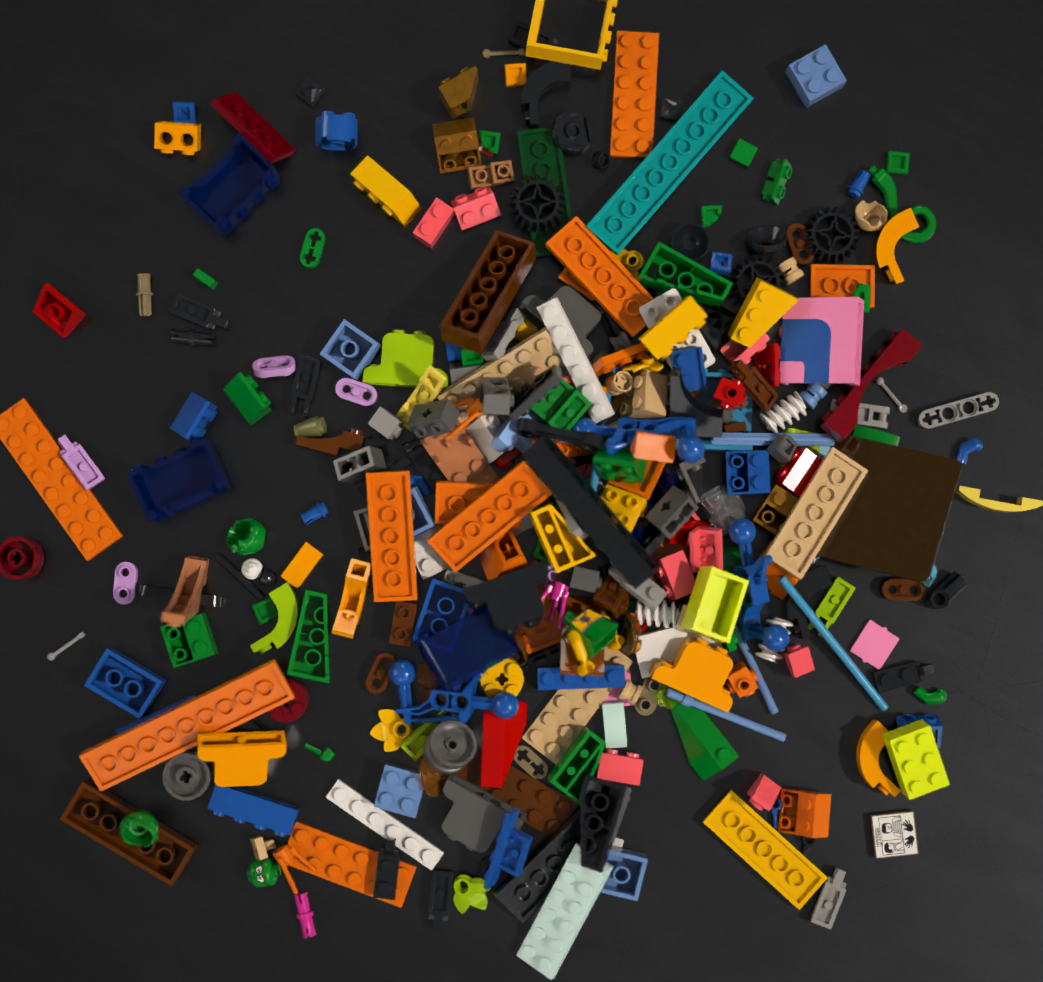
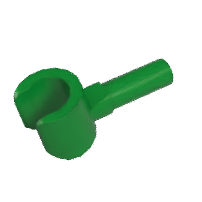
M308 743L304 747L319 755L323 761H331L335 756V753L328 747L323 752Z

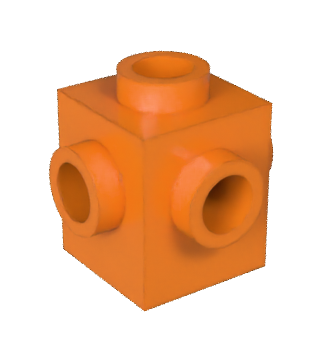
M743 660L733 665L728 675L729 681L727 682L732 694L736 692L739 698L752 695L759 688L756 683L759 678L753 668L749 670Z

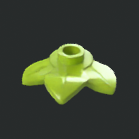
M460 874L455 878L453 882L455 890L453 901L461 914H464L470 905L481 910L487 908L488 900L485 893L491 888L488 890L483 888L484 879L479 877L472 878L467 874ZM461 882H466L468 887H464Z

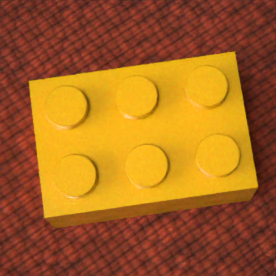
M686 296L638 339L654 358L665 359L673 352L671 348L676 343L681 345L690 337L687 333L692 329L697 331L706 323L704 319L707 317V314L691 296Z

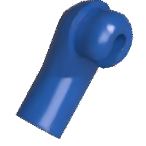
M971 438L961 443L956 460L960 464L965 465L969 453L980 451L983 448L982 441L978 438Z
M410 474L411 488L417 485L424 498L433 493L423 476Z

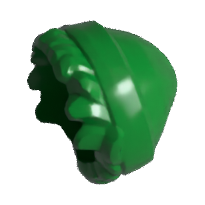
M249 517L237 520L234 526L230 528L226 543L232 553L236 552L240 555L254 554L264 547L265 527L260 522Z
M146 810L134 811L125 816L120 823V833L125 844L140 845L146 848L152 845L155 840H158V823L153 815Z

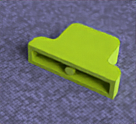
M395 329L392 333L386 334L382 341L381 364H369L363 371L362 382L368 385L416 388L428 366L431 365L433 367L435 349L433 339L426 335L427 332L414 331V334H405V330ZM435 368L447 378L442 388L444 390L449 387L448 375L445 373V369Z

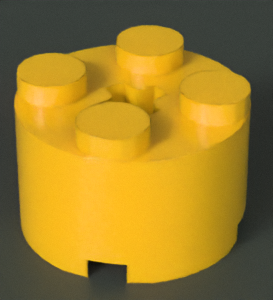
M496 654L491 656L481 666L480 670L484 672V677L480 682L487 696L494 698L500 692H509L514 694L515 697L519 694L523 686L524 677L520 665L514 658L506 654ZM500 673H504V676L507 678L499 681L496 677H500Z

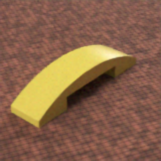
M431 365L428 366L420 378L419 384L396 415L397 418L404 422L403 426L410 432L412 430L407 426L414 406L434 402L447 380L446 377Z
M956 486L955 492L964 500L991 511L1020 512L1043 506V501L1021 497L1017 498L1015 505L979 498L981 489L965 486Z

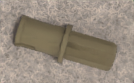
M147 273L137 274L138 293H136V296L138 297L139 315L143 317L152 315L151 296H153V293H151V275Z

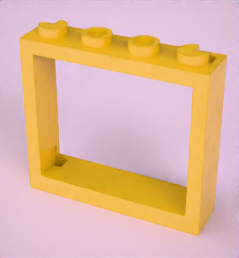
M535 0L525 56L601 70L602 62H606L608 56V49H605V43L610 44L612 31H608L609 25L613 26L615 13L611 11L612 7H617L618 0H599L607 3L597 54L537 43L545 0Z

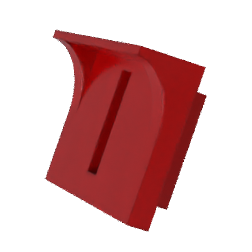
M774 343L767 345L761 352L753 354L754 367L772 388L778 387L779 383H781V372H779L780 348L779 344ZM772 364V368L767 369V365Z

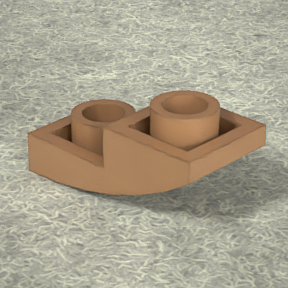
M511 160L492 162L489 165L468 167L467 169L470 190L483 186L486 188L515 181Z

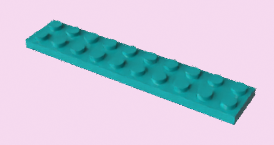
M721 71L588 223L586 228L618 256L754 98L724 71Z

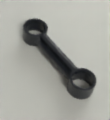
M519 418L516 433L526 438L543 437L548 434L552 440L578 445L582 449L591 452H599L603 441V436L595 432L584 431L580 433L539 424L530 418Z

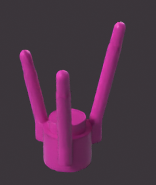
M553 581L552 585L547 584L545 591L540 597L543 602L548 593H550L549 598L554 600L548 618L549 621H552L558 603L561 602L557 628L561 629L566 601L569 592H567L569 586Z

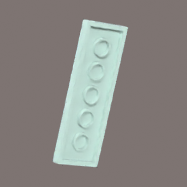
M575 844L516 956L550 980L554 979L614 866L606 862L603 873L581 866V844Z

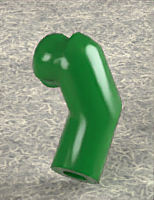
M918 686L913 692L916 697L927 705L942 704L947 696L946 691L943 689L929 693L921 686Z

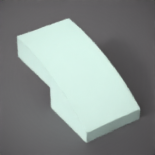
M623 701L602 703L606 748L627 747Z

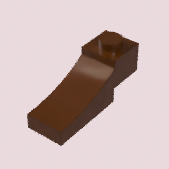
M349 429V432L343 431L342 435L332 438L313 439L297 436L295 444L339 457L341 449L351 452L362 449L366 438L361 436V431Z

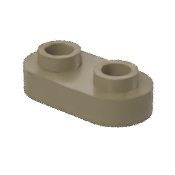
M651 677L645 678L642 684L643 689L634 705L636 711L644 716L650 715L655 711L665 689V684L658 682L657 689H652L650 685L656 680ZM643 701L649 702L647 709L642 708Z

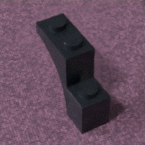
M672 367L671 375H667L666 387L670 388V395L667 394L666 407L670 408V416L696 418V436L722 438L724 409L711 407L696 399L684 383L681 367Z

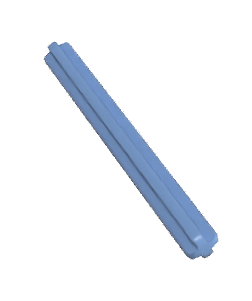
M723 432L722 438L710 437V442L712 445L770 446L781 433ZM787 433L798 446H834L835 440L828 434Z

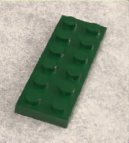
M551 127L517 131L524 182L528 183L527 176H530L532 181H535L536 174L539 175L540 181H543V177L547 176V183L554 179L555 184L553 187L560 185L561 190L558 193H565V197L560 199L566 201V206L561 207L565 210V214H558L562 218L561 221L554 220L556 224L554 228L547 224L548 231L546 232L543 226H540L539 233H536L535 226H532L530 231L531 240L535 243L536 257L553 255L545 246V243L572 220L563 152L553 140ZM534 188L525 192L526 198L533 196ZM540 188L543 197L554 200L547 190ZM538 194L536 195V200L534 203L535 207L537 208V213L539 211L540 204H543V202L540 203V200H538ZM555 207L543 210L541 219L548 217ZM527 209L528 217L534 219V213Z

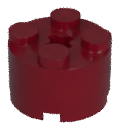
M14 536L0 544V572L2 575L9 579L25 580L39 573L44 563V553L41 545L35 540ZM22 556V561L17 560L16 557Z
M286 678L294 692L295 698L288 703V706L284 703L267 711V714L273 720L284 723L292 722L301 717L307 710L310 701L308 690L301 682L293 678Z

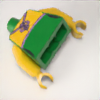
M587 609L579 616L568 611L563 618V622L569 626L566 636L567 640L570 641L577 660L581 661L577 668L581 676H585L594 670L593 662L587 661V657L589 659L593 658L607 645H609L612 651H617L625 642L623 636L617 635L619 624L606 615H601Z

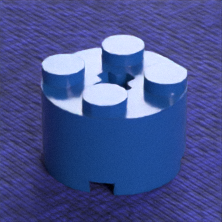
M322 111L321 116L315 119V146L318 147L319 144H322L321 149L343 151L345 146H351V149L357 148L358 120L355 118V114L346 112L343 115H336L333 111Z

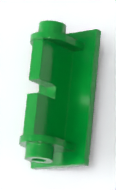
M775 159L771 163L767 177L774 179V181H765L761 193L763 200L770 201L772 199L776 205H779L780 199H783L786 181L790 179L792 174V167L787 159H784V161Z

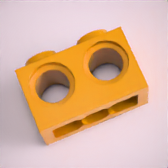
M168 121L155 122L154 149H161V153H173L174 150H180L184 155H195V152L201 150V124ZM164 132H168L172 136L171 143H166L163 140ZM185 134H190L193 137L192 145L185 143Z

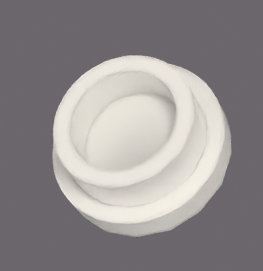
M249 558L242 564V574L247 579H257L263 572V565L258 559Z

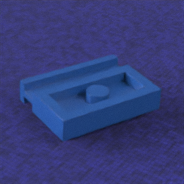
M702 347L673 350L670 354L672 367H681L682 377L687 389L690 392L706 390L707 382Z

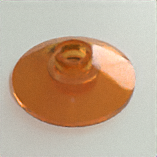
M518 632L510 637L521 659L527 662L528 653L526 645L530 641L525 632Z
M423 757L420 763L422 786L429 796L438 797L443 791L446 774L434 771Z

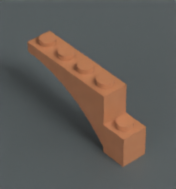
M190 555L185 557L174 594L168 606L162 612L161 621L167 622L168 626L180 627L181 624L184 625L198 613L202 586L206 584L210 559Z

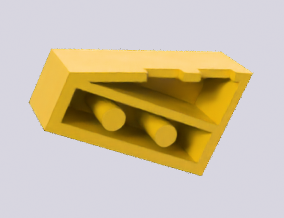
M368 155L350 173L355 180L353 184L360 191L365 190L368 193L367 196L375 204L379 203L382 205L381 208L389 216L392 215L404 227L422 210L413 194Z
M757 277L727 335L730 339L750 348L799 299Z
M551 504L528 513L553 573H559L596 556L580 537L570 532L564 518Z

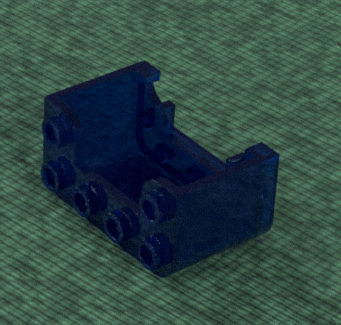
M240 132L232 139L234 142L232 150L228 147L226 149L227 153L200 180L192 182L193 187L188 188L185 185L178 192L219 235L223 233L225 235L229 234L234 228L233 224L238 219H244L249 214V209L254 204L258 205L264 199V194L269 189L273 190L280 182L278 180L280 175L276 168Z
M198 437L190 441L191 445L188 447V450L184 447L175 451V456L168 459L166 456L154 461L155 465L151 467L143 466V464L131 468V473L126 474L148 522L156 523L232 488L211 440Z

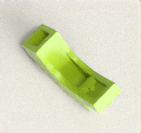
M289 582L269 593L278 610V622L271 633L250 645L254 653L259 651L261 654L273 648L272 643H274L277 649L283 647L296 631L300 615V605L298 597Z

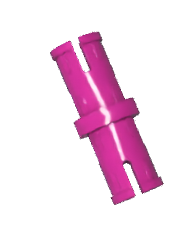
M307 892L293 895L298 911L296 917L300 920L303 938L317 935L312 919L314 914L313 910H310Z

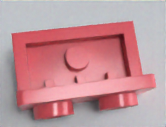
M479 187L474 190V193L468 195L461 194L451 201L461 230L501 216L494 193L490 187Z
M764 333L750 348L730 339L719 351L730 364L732 361L739 359L748 364L751 361L750 357L755 352H761L767 346L766 342L770 338Z
M698 526L693 529L688 535V545H690L688 563L691 566L692 573H697L700 566H712L723 570L722 528Z

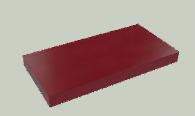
M237 92L215 98L210 104L271 164L292 156L296 151Z

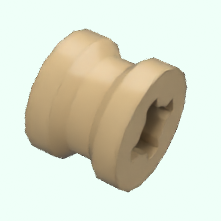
M627 679L625 687H622L618 698L621 700L626 699L630 704L635 705L643 686L634 685L631 680Z

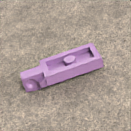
M66 435L58 439L57 442L62 448L59 452L62 459L86 491L105 480L100 470L80 444L78 445L76 441L71 443Z

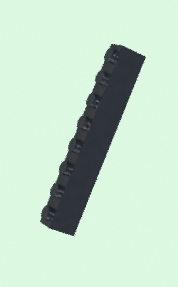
M548 434L537 440L522 454L527 465L534 468L539 474L540 480L553 491L554 497L566 506L569 515L576 518L581 524L583 531L595 541L597 548L608 556L611 565L624 575V580L627 584L637 589L660 569L657 563Z

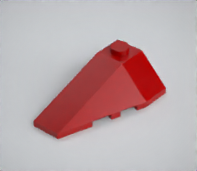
M518 701V712L510 719L499 718L492 710H484L481 787H503L526 727V702Z

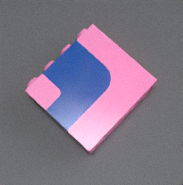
M859 297L798 298L799 300L782 316V325L779 327V336L781 337V346H779L781 384L830 383L860 386L864 300Z

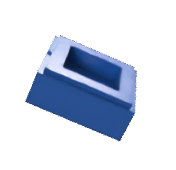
M174 101L173 122L196 123L195 102Z
M712 251L709 270L719 275L730 276L733 255Z

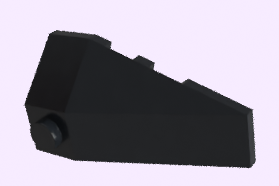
M651 290L649 294L656 298L663 294V292ZM696 302L707 314V317L704 319L706 323L699 328V331L714 354L726 340L727 333L737 314L722 306L715 308Z
M590 775L585 776L580 793L581 866L603 873L632 788Z

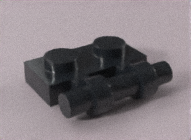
M557 644L529 655L527 653L524 655V658L517 660L521 668L528 665L531 670L523 675L532 694L540 691L538 690V675L534 662L546 657L548 663L540 667H560V658L554 660L552 656L553 653L559 651Z

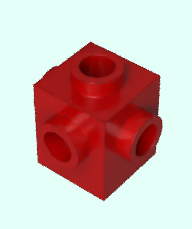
M722 377L711 399L719 402L718 406L727 411H730V409L735 410L737 406L742 407L747 397L744 394L746 388L742 386V382L734 378L728 380ZM728 392H731L733 394V397H730L728 395Z

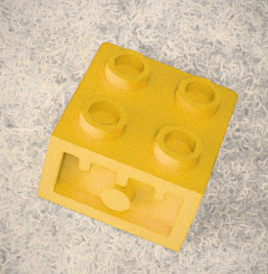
M606 485L601 498L626 528L632 532L639 516L644 518L647 512V499L611 485Z

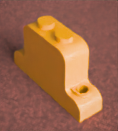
M698 636L697 639L687 637L682 642L673 662L658 660L653 663L649 670V675L652 679L728 713L733 704L730 696L731 691L723 686L733 667V661L727 654L728 649L720 645L716 647L709 645V641L703 637Z
M284 730L197 734L198 757L202 761H213L214 781L219 787L264 784L267 780L268 761L273 758H280L286 753L287 744Z

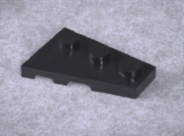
M554 364L539 374L533 384H524L521 386V391L518 394L512 392L514 394V407H510L509 416L515 421L521 416L524 417L536 402L540 403L545 398L547 392L557 388L562 381L561 369Z

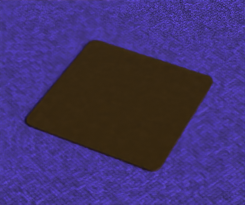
M850 435L841 443L835 441L834 448L867 469L868 472L816 556L919 582L927 581L932 572L961 472L960 462L948 457Z

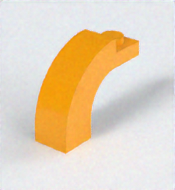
M911 208L900 212L887 222L881 230L876 244L878 267L882 268L887 265L889 269L885 270L889 281H894L895 284L904 281L894 256L896 243L904 234L919 228Z
M351 558L332 634L353 639L366 598L372 569L371 563Z
M873 719L862 732L857 744L856 760L858 769L870 787L874 788L879 783L878 789L886 796L890 794L896 797L900 790L883 774L879 766V754L885 745L882 734L889 731L879 721Z

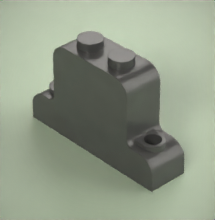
M563 286L547 301H543L535 295H529L521 302L518 310L539 331L546 326L537 307L557 297L587 358L590 357L593 352V345L586 338L594 331L601 319V314L578 291L569 286Z
M453 773L449 775L443 787L445 796L453 801V805L443 821L442 830L448 838L454 841L458 840L465 844L469 850L485 852L498 831L502 829L504 814L515 807ZM522 811L519 812L515 828L520 830L527 814Z

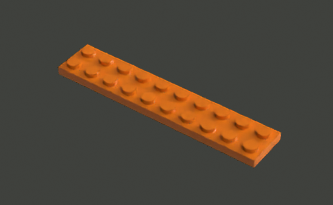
M273 659L81 752L79 757L101 792L197 746V734L224 733L294 699L295 694L277 662Z

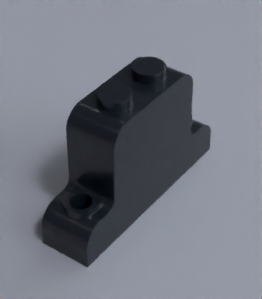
M542 561L463 589L466 605L474 610L485 607L495 631L500 635L507 634V636L517 634L520 631L519 629L537 627L544 618L545 610L537 588L547 584L548 567L546 562Z

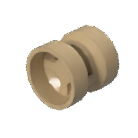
M794 257L781 263L777 269L778 272H784L783 277L786 280V286L805 275L802 269H798L797 261Z
M619 371L608 377L605 381L607 393L611 396H619L629 391L633 386L632 376L626 371Z

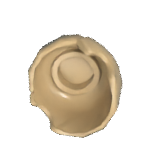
M863 200L856 206L855 219L858 226L864 231H877L887 224L888 211L885 206L877 203V201L866 203Z

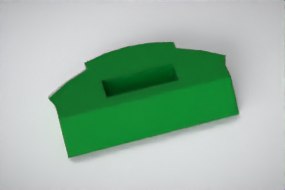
M857 284L853 297L863 299L864 313H870V285Z

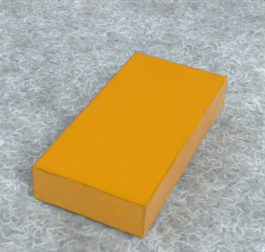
M305 542L281 577L299 589L324 554Z

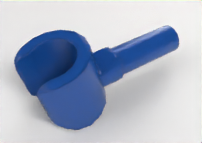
M777 799V807L770 809L774 829H778L777 815L778 810L782 806L780 799Z

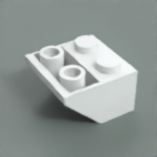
M484 414L465 429L489 464L509 451L506 449L503 452H498L489 445L509 415Z

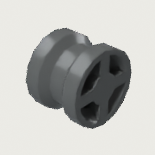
M624 330L618 336L609 338L615 352L632 346Z

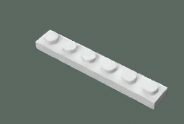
M556 297L537 307L577 390L592 403L587 409L592 420L598 423L614 415L615 412L558 298Z
M340 779L337 780L326 796L327 799L386 840L387 838H395V846L431 871L444 854V851L388 812L374 807L372 801Z

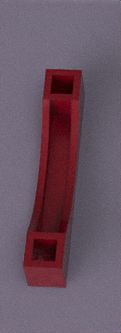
M905 329L898 333L894 331L886 340L889 344L885 349L881 347L873 356L876 358L872 364L868 362L861 370L863 375L860 377V386L849 385L847 388L850 391L846 396L842 394L835 401L836 408L833 411L829 409L821 418L824 422L820 428L838 443L844 441L858 424L860 400L870 381L882 371L905 365L922 347V344Z

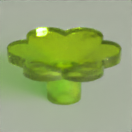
M664 684L662 688L656 691V696L658 697L657 704L661 707L665 706L667 709H673L675 704H679L680 701L667 697L666 692L668 688L675 691L678 690Z

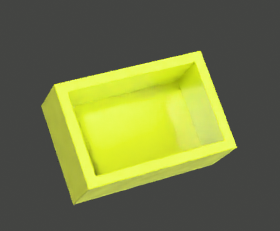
M700 566L681 628L716 642L730 643L749 581L712 566Z
M923 719L882 734L900 790L905 797L912 800L950 785L931 727Z

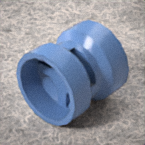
M809 383L807 389L799 395L803 399L805 406L814 410L818 406V401L827 396V392L818 383Z

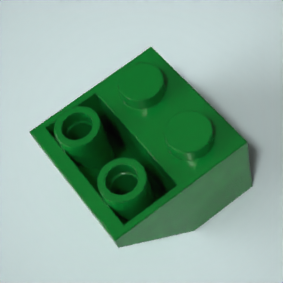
M240 372L223 390L246 421L253 425L272 411L269 407L271 401L262 391H257L256 388L259 385L249 374L244 375Z
M603 445L594 456L593 462L603 479L608 481H615V479L623 480L625 483L632 485L636 483L643 484L649 460L634 458L631 451L626 448L615 451L613 455H607L606 445Z
M206 613L193 616L184 625L181 624L180 627L168 625L160 627L173 668L219 654Z

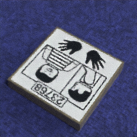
M913 810L870 815L874 857L876 859L919 854Z

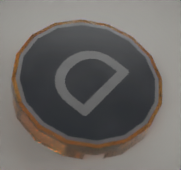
M633 612L621 613L618 618L620 629L617 630V635H621L625 639L621 649L626 655L637 654L642 644L638 634H641L639 620Z

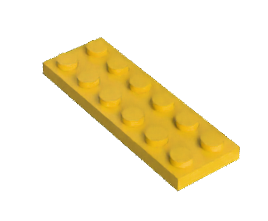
M732 790L722 798L702 821L799 910L828 878Z

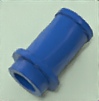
M859 170L852 185L848 186L847 193L854 198L863 196V189L871 175L864 170Z
M317 502L316 506L300 515L308 526L322 516L325 518L329 511L324 502Z

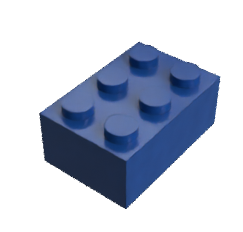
M432 578L412 638L413 641L452 654L454 653L469 608L463 597L464 588Z
M111 647L106 648L84 686L141 719L146 716L167 680Z

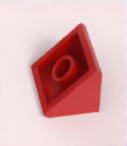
M49 283L44 284L32 311L64 339L68 337L86 315L85 312Z

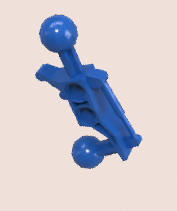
M626 416L618 419L617 426L596 425L592 419L583 417L570 430L580 433L591 431L600 434L603 438H611L606 442L607 455H613L615 451L630 448L637 431L676 436L677 439L682 438L678 443L677 453L684 462H698L705 452L704 443L696 436V418L631 419V417Z
M739 518L732 522L729 528V536L734 543L739 545L742 565L734 567L732 574L749 581L738 616L742 640L760 639L769 650L781 651L789 643L788 630L779 624H772L767 628L760 626L761 609L764 603L770 601L767 588L768 579L765 573L767 572L768 564L773 562V558L771 555L759 557L754 562L751 542L756 536V528L750 520Z
M400 659L395 661L389 669L390 680L398 686L400 707L395 709V712L404 715L405 724L417 722L442 723L449 720L466 723L475 709L492 710L497 717L502 719H510L518 712V699L512 693L500 692L494 698L476 696L478 682L484 677L482 670L474 672L472 675L467 676L466 679L457 680L454 682L453 688L436 687L432 689L429 700L423 704L413 705L410 684L413 682L416 674L414 665L408 660ZM469 683V684L466 686V688L463 689V684ZM439 694H443L446 697L445 704L440 702ZM460 696L466 698L467 706L460 703ZM431 710L459 712V715L412 718V715H421Z

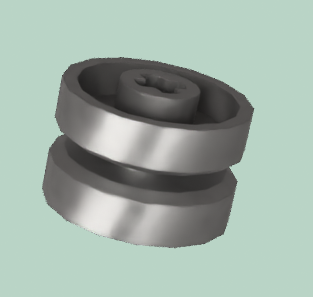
M453 720L438 725L427 736L423 745V755L426 763L440 774L459 772L473 759L477 750V740L473 731L466 724Z
M195 750L184 751L172 757L165 765L163 771V784L167 792L174 798L182 801L193 800L203 795L212 786L214 780L212 762L200 760L198 751ZM187 772L192 774L191 778L187 777Z

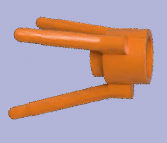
M470 396L466 400L453 403L456 408L468 404V407L465 409L469 417L445 436V440H449L462 428L465 430L477 418L483 415L480 397L474 399L473 396Z
M286 844L273 852V856L281 866L292 892L297 894L298 890L287 866L295 861L293 856L297 857L313 872L316 871V868L298 853L294 846L289 848Z

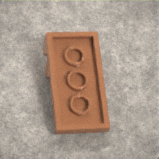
M458 419L454 426V429L461 424ZM464 428L449 440H445V436L449 433L424 437L420 440L448 481L496 483L500 480Z

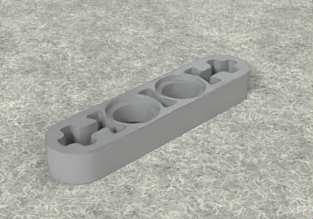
M987 392L927 409L919 413L917 423L923 429H931L984 414L998 407L999 398L995 393ZM986 396L988 399L993 400V403L990 404L991 408L988 405L981 407L978 405V403L986 400ZM965 402H970L973 405L974 409L971 414L963 411V404ZM944 408H950L953 411V417L950 420L943 417L942 412ZM925 414L928 417L934 415L938 417V419L930 421V425L927 422L923 423L922 420L925 418Z

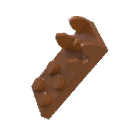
M568 596L564 616L568 611L579 616L587 609L605 615V608L594 603L593 597ZM562 622L560 675H580L577 668L581 661L577 660L570 641L567 640L566 636L569 626ZM602 649L593 658H586L587 661H591L594 664V670L587 673L586 676H604V649Z

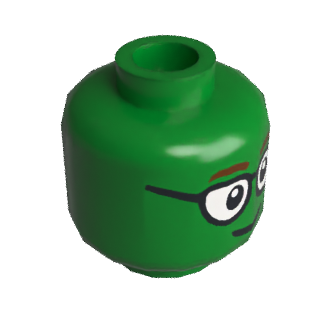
M269 857L262 860H253L247 869L249 882L259 888L275 885L278 877L281 875L280 865L276 864L275 860Z

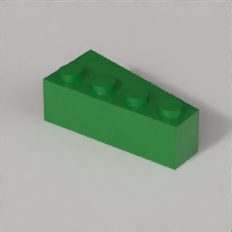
M658 242L637 279L643 287L663 293L670 289H676L681 298L691 296L695 302L715 308L721 306L733 285L729 280L661 242Z
M305 589L287 675L329 683L326 593Z

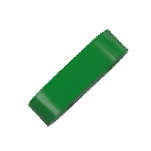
M318 228L310 229L307 232L300 254L302 265L308 269L318 266L326 241L324 233ZM318 233L321 241H316L315 247H312L313 240L310 237ZM311 250H313L315 261L307 264V260L304 258L309 256Z

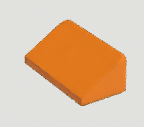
M637 431L629 450L633 457L637 459L673 463L677 438L676 436Z

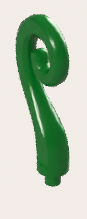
M873 165L868 172L873 176L871 181L874 182L884 195L889 221L898 214L896 186L892 177L884 168L879 170ZM918 205L911 209L914 216L921 214L925 217L926 225L920 232L910 231L900 237L910 243H921L929 240L936 229V219L933 212L925 206Z

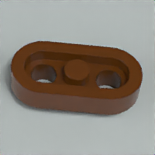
M794 223L786 230L787 244L797 264L804 266L813 260L814 256L811 255V252L814 249L813 246L808 250L805 248L811 243L810 240L803 241L804 237L809 236L808 233L803 232L806 227L800 223ZM793 232H797L799 234L798 239L793 238ZM799 252H804L806 258H801Z
M888 579L882 584L881 592L888 600L917 601L925 595V586L921 582L911 579ZM891 585L895 587V592L892 594L888 591ZM914 586L916 588L915 594L910 593V587Z
M381 653L376 657L366 679V687L369 692L379 694L387 688L390 681L389 669L396 661L392 654ZM384 659L389 660L390 665L388 667L382 665ZM374 679L381 681L379 687L373 685Z

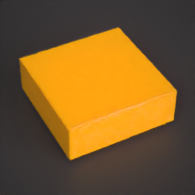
M526 63L505 64L506 87L525 85L527 81Z

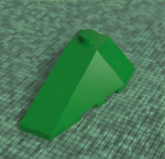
M672 698L667 699L689 764L703 781L720 772L739 757L703 710L681 705L680 701Z

